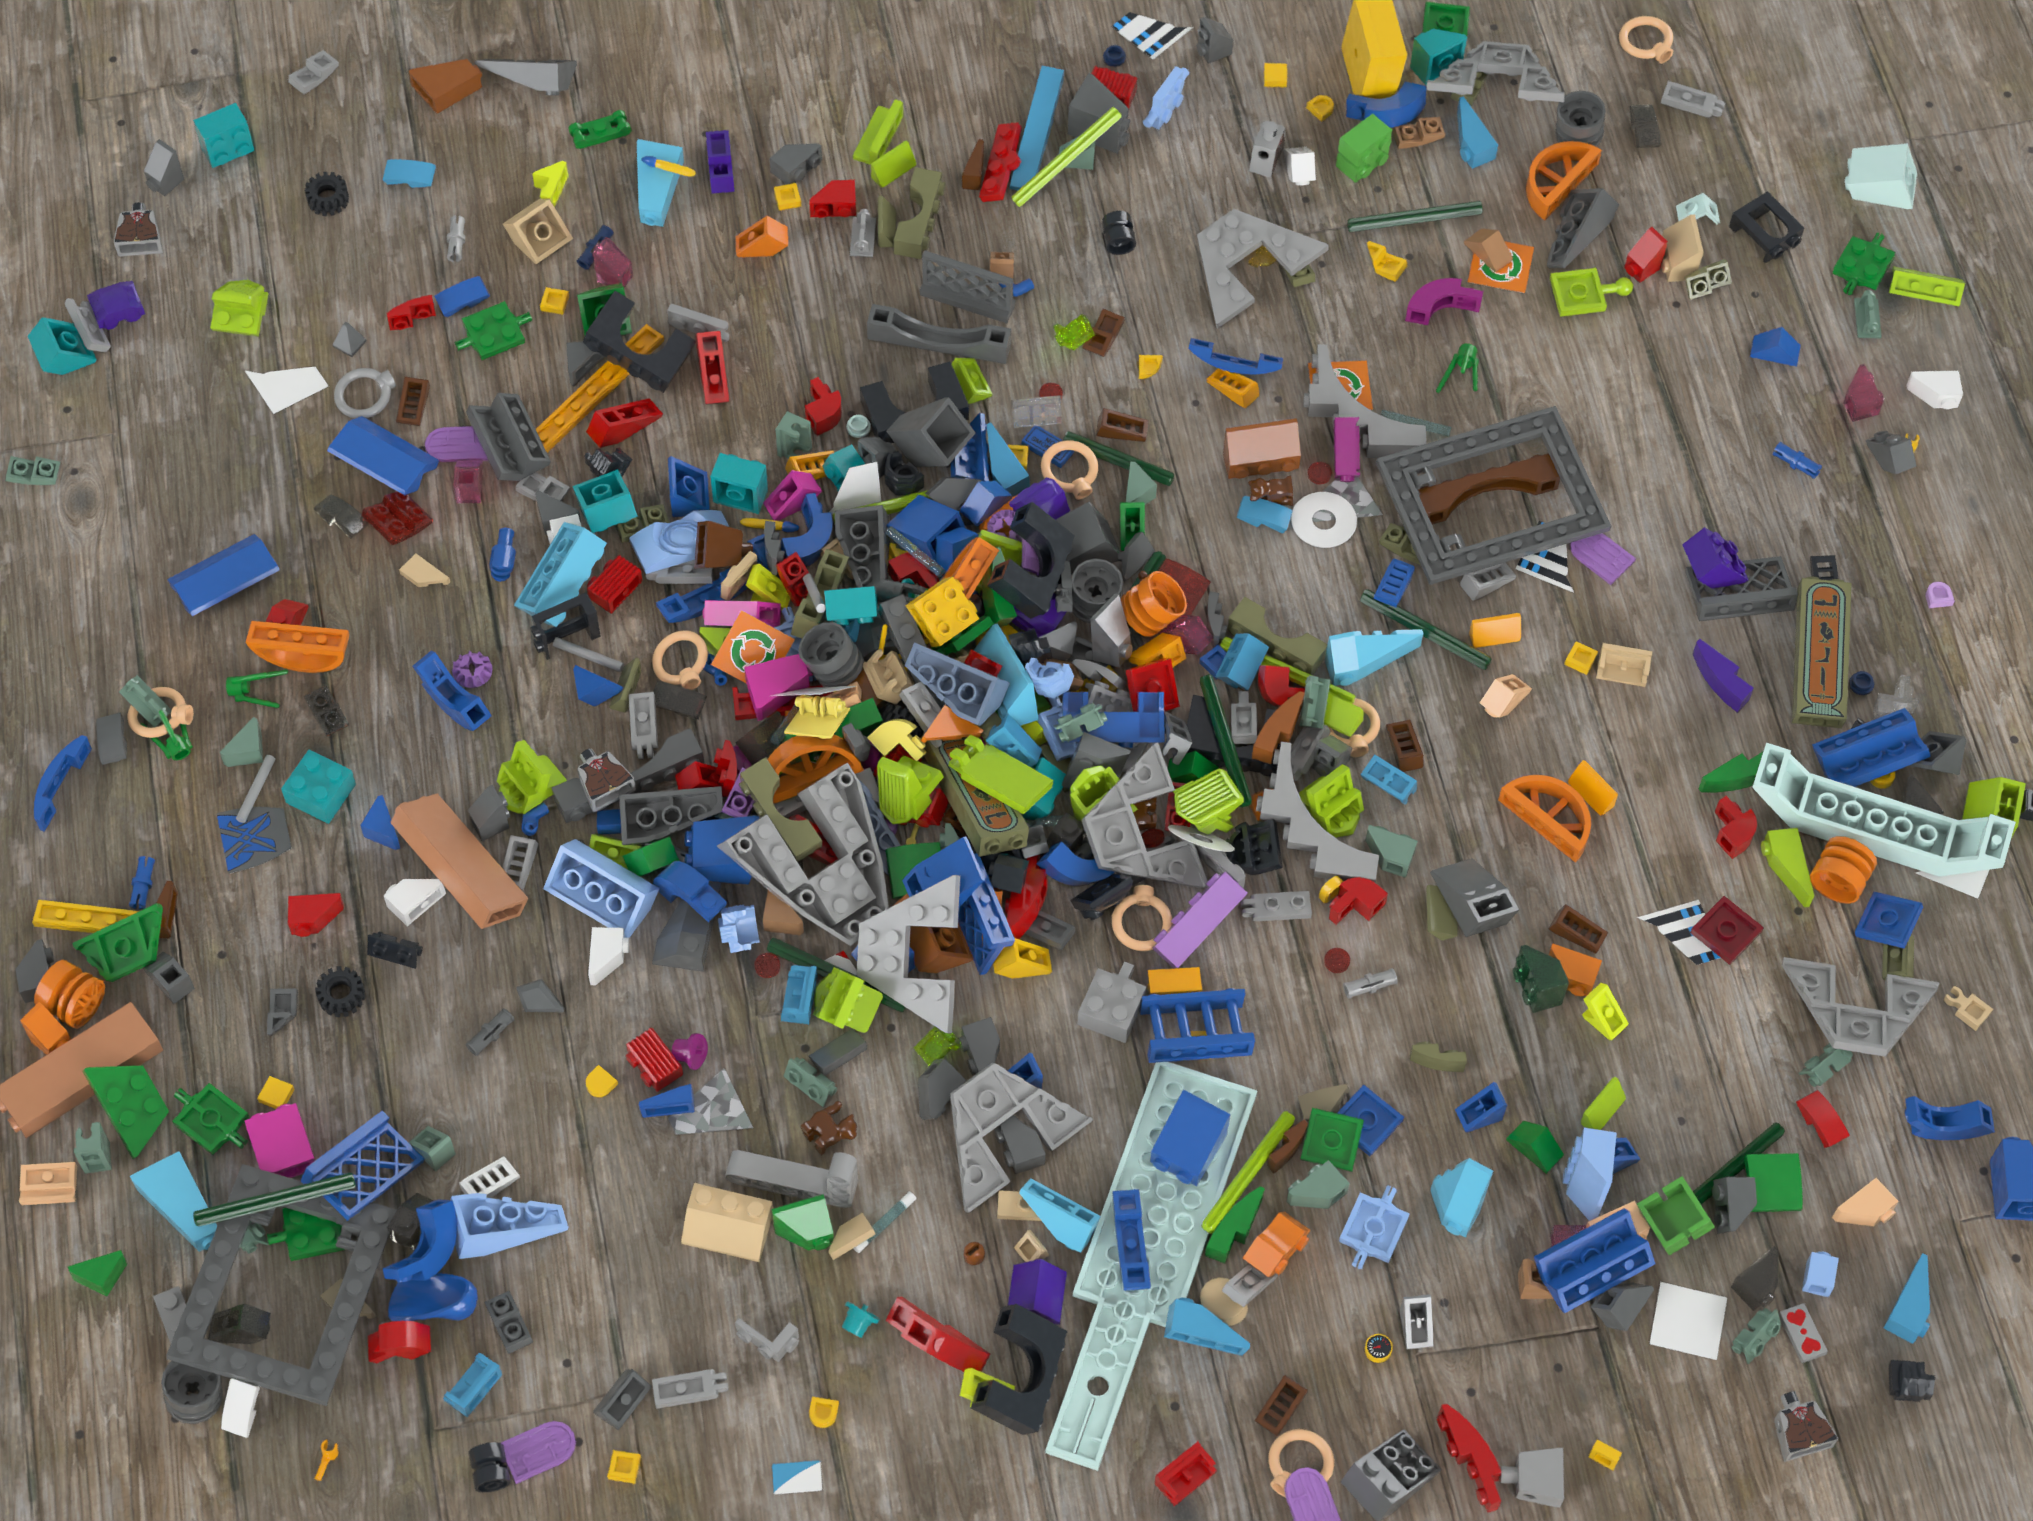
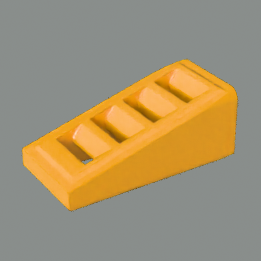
M1218 368L1207 378V383L1243 408H1247L1259 397L1258 382L1239 373Z
M834 451L789 457L785 466L787 474L793 470L811 473L815 480L827 477L822 467L824 464L823 460H826Z

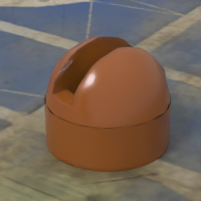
M979 1242L968 1243L964 1248L963 1255L965 1261L970 1265L982 1263L985 1258L984 1247ZM978 1248L971 1256L968 1255L972 1250Z

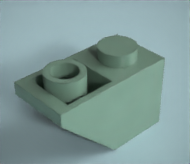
M1369 825L1365 841L1372 854L1379 855L1378 864L1381 870L1406 878L1418 841L1405 834L1399 835L1390 832L1381 826Z
M1328 1160L1322 1166L1320 1164L1315 1165L1309 1171L1308 1177L1303 1181L1300 1179L1296 1180L1288 1188L1287 1203L1290 1206L1328 1209L1348 1193L1350 1183Z

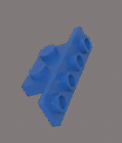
M979 413L970 423V426L975 431L974 436L951 461L952 478H976L981 481H989L990 465L987 462L988 444L986 443L987 424L985 423V415Z

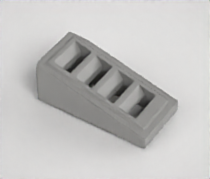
M1505 562L1465 574L1460 582V586L1471 600L1474 601L1515 580L1517 576ZM1497 569L1503 575L1502 577L1497 573Z
M510 835L502 868L509 875L519 876V881L514 882L521 890H524L536 855L538 842L533 839ZM517 847L527 848L526 853L516 850ZM514 856L525 858L524 862L513 859ZM511 865L522 867V871L511 870Z

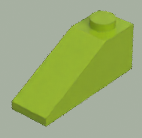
M1798 828L1767 831L1764 841L1761 842V851L1763 856L1767 857L1768 865L1804 908L1810 907L1815 895Z

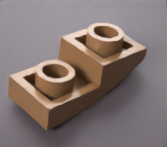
M1440 117L1418 118L1416 124L1397 126L1392 131L1398 149L1425 145L1445 137Z

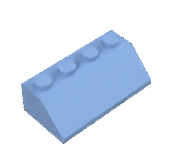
M576 839L560 846L543 888L606 927L623 928L625 938H630L649 913L659 891L657 886Z
M1584 1128L1581 1137L1576 1136L1575 1146L1572 1147L1571 1157L1568 1158L1567 1168L1564 1169L1563 1184H1567L1566 1194L1584 1216L1591 1221L1599 1216L1612 1183L1617 1133Z

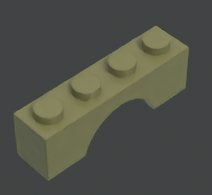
M915 167L910 183V200L917 203L922 210L914 218L899 222L894 238V254L921 259L924 250L928 251L930 243L928 234L934 230L935 219L933 217L934 214L939 213L940 200L938 199L945 192L946 182H942V172Z
M829 549L825 550L814 578L824 604V591L839 589L849 560L848 556ZM809 593L806 599L803 598L792 626L791 635L803 638L810 629L823 623L826 618V610L823 613L817 612Z
M1244 597L1229 616L1227 630L1233 636L1249 633L1269 646L1267 653L1273 658L1313 676L1325 660L1328 644L1309 633L1297 638H1284L1274 634L1265 623V608Z
M766 757L740 773L741 782L739 787L746 797L748 795L752 797L755 802L752 805L760 817L768 815L797 862L822 847V840L808 819L801 821L790 820L776 810L773 804V797L780 786V778Z

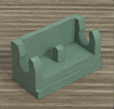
M787 411L775 429L777 456L781 458L782 456L786 458L799 456L793 453L797 449L809 453L812 449L811 422Z
M100 1122L92 1123V1135L88 1139L82 1138L83 1132L81 1128H78L76 1131L74 1154L84 1173L112 1170L110 1142Z

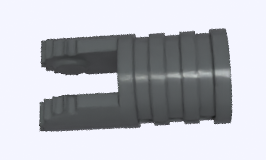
M881 579L877 588V599L888 601L904 595L908 604L914 600V598L908 597V593L921 595L926 589L922 586Z

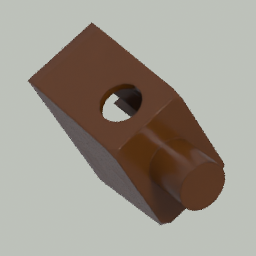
M713 521L697 522L694 569L737 566L741 561V557H745L749 551L753 552V545L742 542L743 532L741 530Z

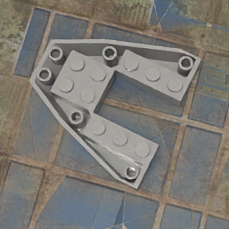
M846 763L798 793L801 801L838 858L812 877H806L768 815L754 821L717 845V847L778 899L851 946L858 941L859 923L883 912L889 907L883 862L862 785L849 764Z

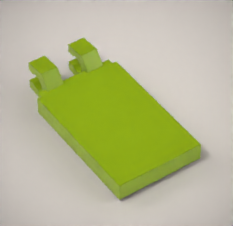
M973 735L965 739L964 744L967 746L963 751L955 748L950 753V757L953 759L949 761L948 766L959 772L961 779L1023 815L1053 786L1052 779L992 745L986 744L984 746L982 740Z

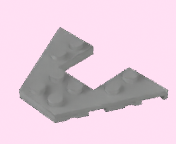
M1483 41L1477 45V48L1467 52L1466 58L1463 60L1458 59L1449 65L1448 69L1442 70L1440 76L1434 81H1427V90L1466 95L1473 93L1477 72H1484L1486 74L1501 73L1509 76L1522 75L1518 98L1527 101L1543 100L1564 102L1565 93L1560 92L1556 87L1555 79L1550 77V73L1545 66L1539 64V58L1536 54L1532 53L1530 46L1523 44Z
M1236 209L1231 210L1197 234L1216 328H1220L1255 303L1254 297L1230 272L1229 268L1264 245L1286 271L1293 276L1328 251V244Z
M1158 742L1153 744L1081 821L1098 869L1204 889L1208 887L1206 885L1207 878L1194 843L1184 840L1147 852L1130 806L1175 790Z
M953 875L859 923L857 976L945 1033H952L955 980L908 978L910 927L958 928L959 875Z
M1784 957L1782 962L1783 969L1832 1048L1886 1057L1927 1005L1939 987V982L1887 974L1885 980V1011L1835 1003L1836 965Z
M991 1063L950 1093L965 1212H971L1011 1182L982 1137L1020 1109L1023 1110L1049 1151H1053L1093 1121V1119L1070 1107L1065 1102L1059 1101L1042 1089L1029 1084L1021 1077L1008 1072L996 1063Z

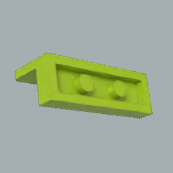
M895 99L890 109L882 106L877 107L853 154L854 160L871 165L872 162L885 154L903 118L902 101Z
M1893 266V277L1889 293L1960 306L1965 286L1962 279Z

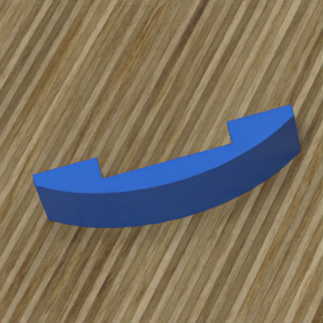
M1194 338L1190 339L1188 349L1206 363L1225 371L1239 374H1265L1282 369L1283 358L1260 353L1259 360L1256 362L1212 352L1214 343Z
M731 568L720 572L719 579L713 581L712 584H706L681 597L678 593H675L656 602V606L668 623L682 622L703 615L705 600L726 601L721 598V583L727 577ZM747 581L728 601H731L748 588L745 586Z
M81 735L63 748L49 764L40 780L34 801V818L39 829L45 832L56 813L52 799L70 767L81 769L92 750L87 736Z
M1139 1189L1112 1191L1116 1241L1123 1290L1151 1289Z

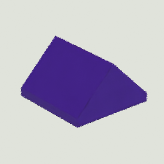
M1042 1259L1013 1265L1008 1306L1018 1304L1040 1317L1060 1325L1067 1272Z

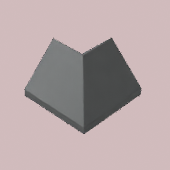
M1929 731L1921 740L1929 748L1931 757L1909 766L1960 775L1966 744L1965 736Z

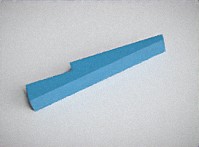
M1047 66L1041 67L1018 153L1021 164L1014 170L1010 183V189L1018 191L1039 172L1053 124L1054 112L1064 82V70Z

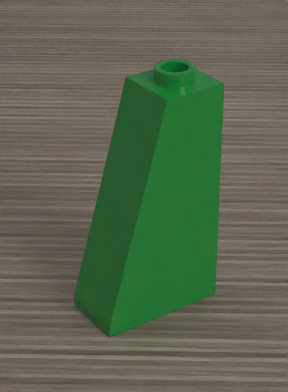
M871 698L851 706L850 711L834 734L845 739L842 735V727L850 723L862 735L868 737L882 722L874 699ZM786 734L782 743L797 735ZM823 751L809 752V758L817 757ZM801 756L792 760L790 764L794 765L802 762Z

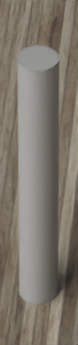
M806 574L803 577L805 586L816 611L823 613L826 610L823 599L812 575Z
M558 637L553 642V646L618 672H622L624 668V663Z
M266 755L236 817L237 821L241 823L246 822L275 762L273 756Z

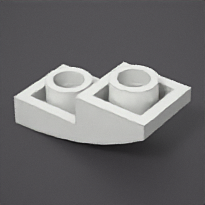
M231 1378L223 1410L221 1429L246 1438L249 1437L256 1410L253 1409L260 1389L259 1386Z

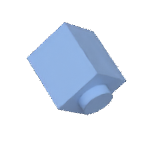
M1811 1252L1806 1262L1802 1291L1829 1297L1834 1288L1839 1258L1832 1257L1827 1252Z

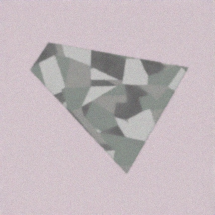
M1336 478L1322 491L1334 493L1346 499L1354 508L1357 518L1383 515L1359 478H1355L1354 482H1340V478ZM1319 510L1312 517L1313 522L1336 520L1335 515L1328 510Z
M725 1068L694 1094L695 1112L674 1114L668 1118L676 1135L753 1128Z

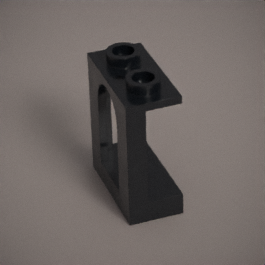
M1768 191L1733 212L1729 228L1734 233L1743 229L1766 252L1763 259L1764 263L1772 259H1778L1789 248L1797 247L1802 241L1801 237L1804 231V227ZM1771 211L1787 227L1788 234L1782 238L1772 237L1755 220Z
M583 593L532 616L533 626L530 629L535 638L533 643L538 653L543 652L546 660L550 659L548 644L554 642L556 637L562 639L584 628L591 640L601 637L597 611L587 593ZM579 606L580 616L547 630H543L541 624L546 620Z

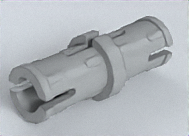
M456 215L450 218V232L447 234V242L449 243L447 259L451 262L454 261V254L456 255V262L462 260V245L465 243V235L463 234L465 218L459 216L458 224L456 222Z
M1391 968L1373 975L1368 973L1364 975V978L1343 983L1346 997L1350 999L1367 992L1370 994L1376 993L1377 989L1395 985L1398 983L1394 969Z

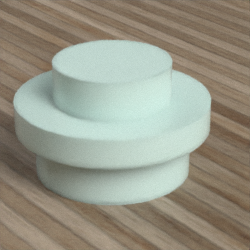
M854 415L847 422V432L852 437L862 438L870 432V422L863 415Z

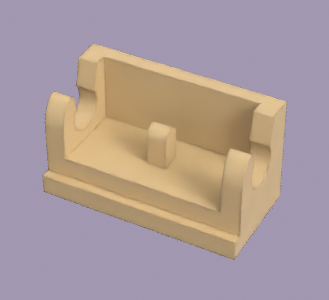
M1603 643L1599 655L1596 678L1645 687L1650 670L1652 651Z
M879 649L867 662L863 663V668L877 698L897 705L901 700L899 696L901 691L912 686V683L897 652L890 651L883 660H878L883 655L882 649Z

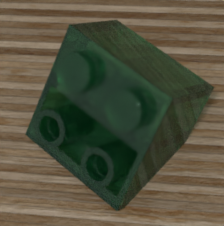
M1521 946L1512 971L1515 981L1520 983L1523 989L1522 997L1524 1003L1530 1005L1532 1013L1562 1005L1569 981L1560 960L1530 946Z

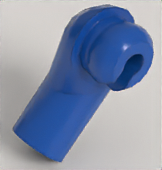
M708 654L707 662L703 669L714 676L717 685H725L727 683L726 672L711 665L715 656Z
M544 802L523 814L521 829L524 834L528 836L534 835L538 830L539 819L549 813V809Z

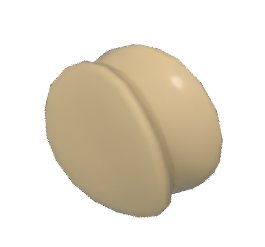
M1212 1279L1202 1288L1200 1295L1201 1305L1228 1326L1240 1323L1246 1317L1248 1305L1242 1307L1222 1292L1225 1284L1230 1279Z

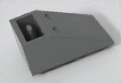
M1473 858L1431 870L1430 872L1465 937L1507 925L1519 911L1508 888Z
M1403 1429L1356 1461L1340 1482L1376 1521H1382L1402 1506L1442 1469Z

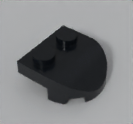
M1274 819L1253 825L1243 822L1235 827V832L1230 839H1226V842L1234 847V851L1226 852L1227 858L1234 865H1239L1245 874L1259 875L1283 868L1277 823Z

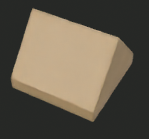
M1028 1230L1014 1247L1025 1262L1038 1259L1043 1260L1049 1256L1046 1248L1031 1230Z

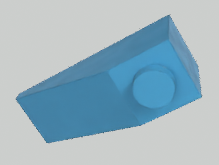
M1460 97L1457 109L1460 155L1463 161L1467 162L1473 169L1495 160L1498 144L1465 97Z
M990 422L987 424L992 478L993 481H996L1005 490L1010 492L1013 497L1030 487V478Z
M1922 1253L1884 1326V1329L1912 1344L1918 1336L1923 1338L1930 1326V1323L1926 1322L1930 1314L1928 1256Z
M1179 1298L1175 1299L1169 1306L1165 1338L1240 1356L1250 1349L1248 1341L1203 1305L1194 1303V1300Z

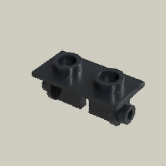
M380 931L368 935L367 955L414 969L417 968V956H421L423 946H420L418 942L402 939L398 943L397 937Z

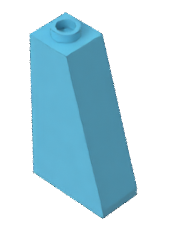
M638 139L637 169L640 223L663 227L680 174L657 167L652 168L641 159L645 156H653L659 160L683 166V147Z
M179 1151L130 1175L137 1191L199 1252L209 1249L217 1229V1224L196 1226L193 1212L206 1209L208 1206Z

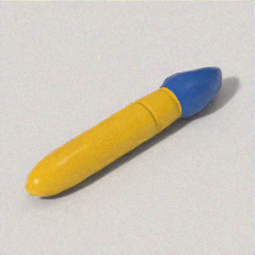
M645 156L641 159L652 168L657 167L688 177L696 175V172L689 167L659 160L653 156Z
M743 518L740 520L742 525L751 528L764 529L765 521L775 522L776 530H783L784 532H795L800 528L789 521L781 522L757 518Z

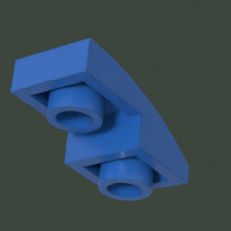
M477 276L455 284L434 297L443 315L448 318L466 306L470 308L489 298L490 294L481 277Z

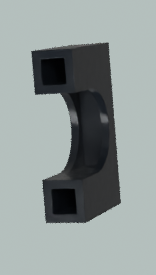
M614 291L588 329L582 343L591 351L605 356L612 364L626 369L631 376L647 382L652 389L664 393L691 353L696 340L675 329L659 352L643 355L632 351L622 340L621 327L631 314L635 302Z
M951 362L928 367V383L935 401L949 397L963 417L969 420V405ZM883 381L860 387V401L874 436L880 437L885 442L894 443L886 431L900 415L907 412L893 405Z
M1033 502L1016 510L1010 529L1028 542L1036 552L1039 560L1038 576H1032L1013 560L1009 559L994 567L987 585L1030 619L1044 615L1049 610L1052 595L1058 588L1057 582L1060 574L1065 569L1064 563L1072 550L1071 545L1075 535Z
M1193 695L1187 720L1192 745L1187 753L1196 751L1216 766L1226 767L1217 736L1213 730L1205 698ZM1267 709L1264 725L1276 710ZM1255 743L1245 747H1235L1243 772L1252 771L1271 777L1272 773L1277 774L1278 765L1273 764V760L1269 764L1252 759Z
M1018 1304L1001 1307L993 1333L1013 1342L1024 1351L1030 1365L1028 1384L1020 1393L994 1379L980 1382L977 1385L971 1409L1021 1435L1038 1432L1043 1424V1413L1046 1403L1051 1396L1050 1389L1053 1379L1058 1372L1057 1365L1060 1355L1065 1348L1067 1330Z

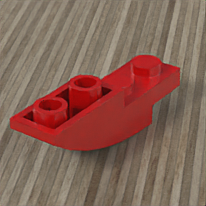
M1040 854L1024 859L1029 861L1022 892L1021 894L1011 892V897L1006 899V919L1016 939H1020L1031 927L1046 898L1048 889L1046 869H1041L1036 864L1040 860Z
M904 1297L896 1298L885 1320L902 1332L901 1337L962 1372L969 1368L982 1372L991 1355L950 1325L941 1324Z
M1448 1404L1441 1405L1439 1415L1437 1416V1423L1441 1432L1445 1431L1448 1441H1446L1449 1455L1451 1457L1455 1456L1457 1464L1468 1462L1466 1464L1468 1475L1471 1480L1475 1479L1478 1489H1476L1480 1505H1485L1487 1513L1498 1510L1501 1499L1494 1482L1499 1481L1502 1471L1494 1454L1481 1434L1464 1416Z

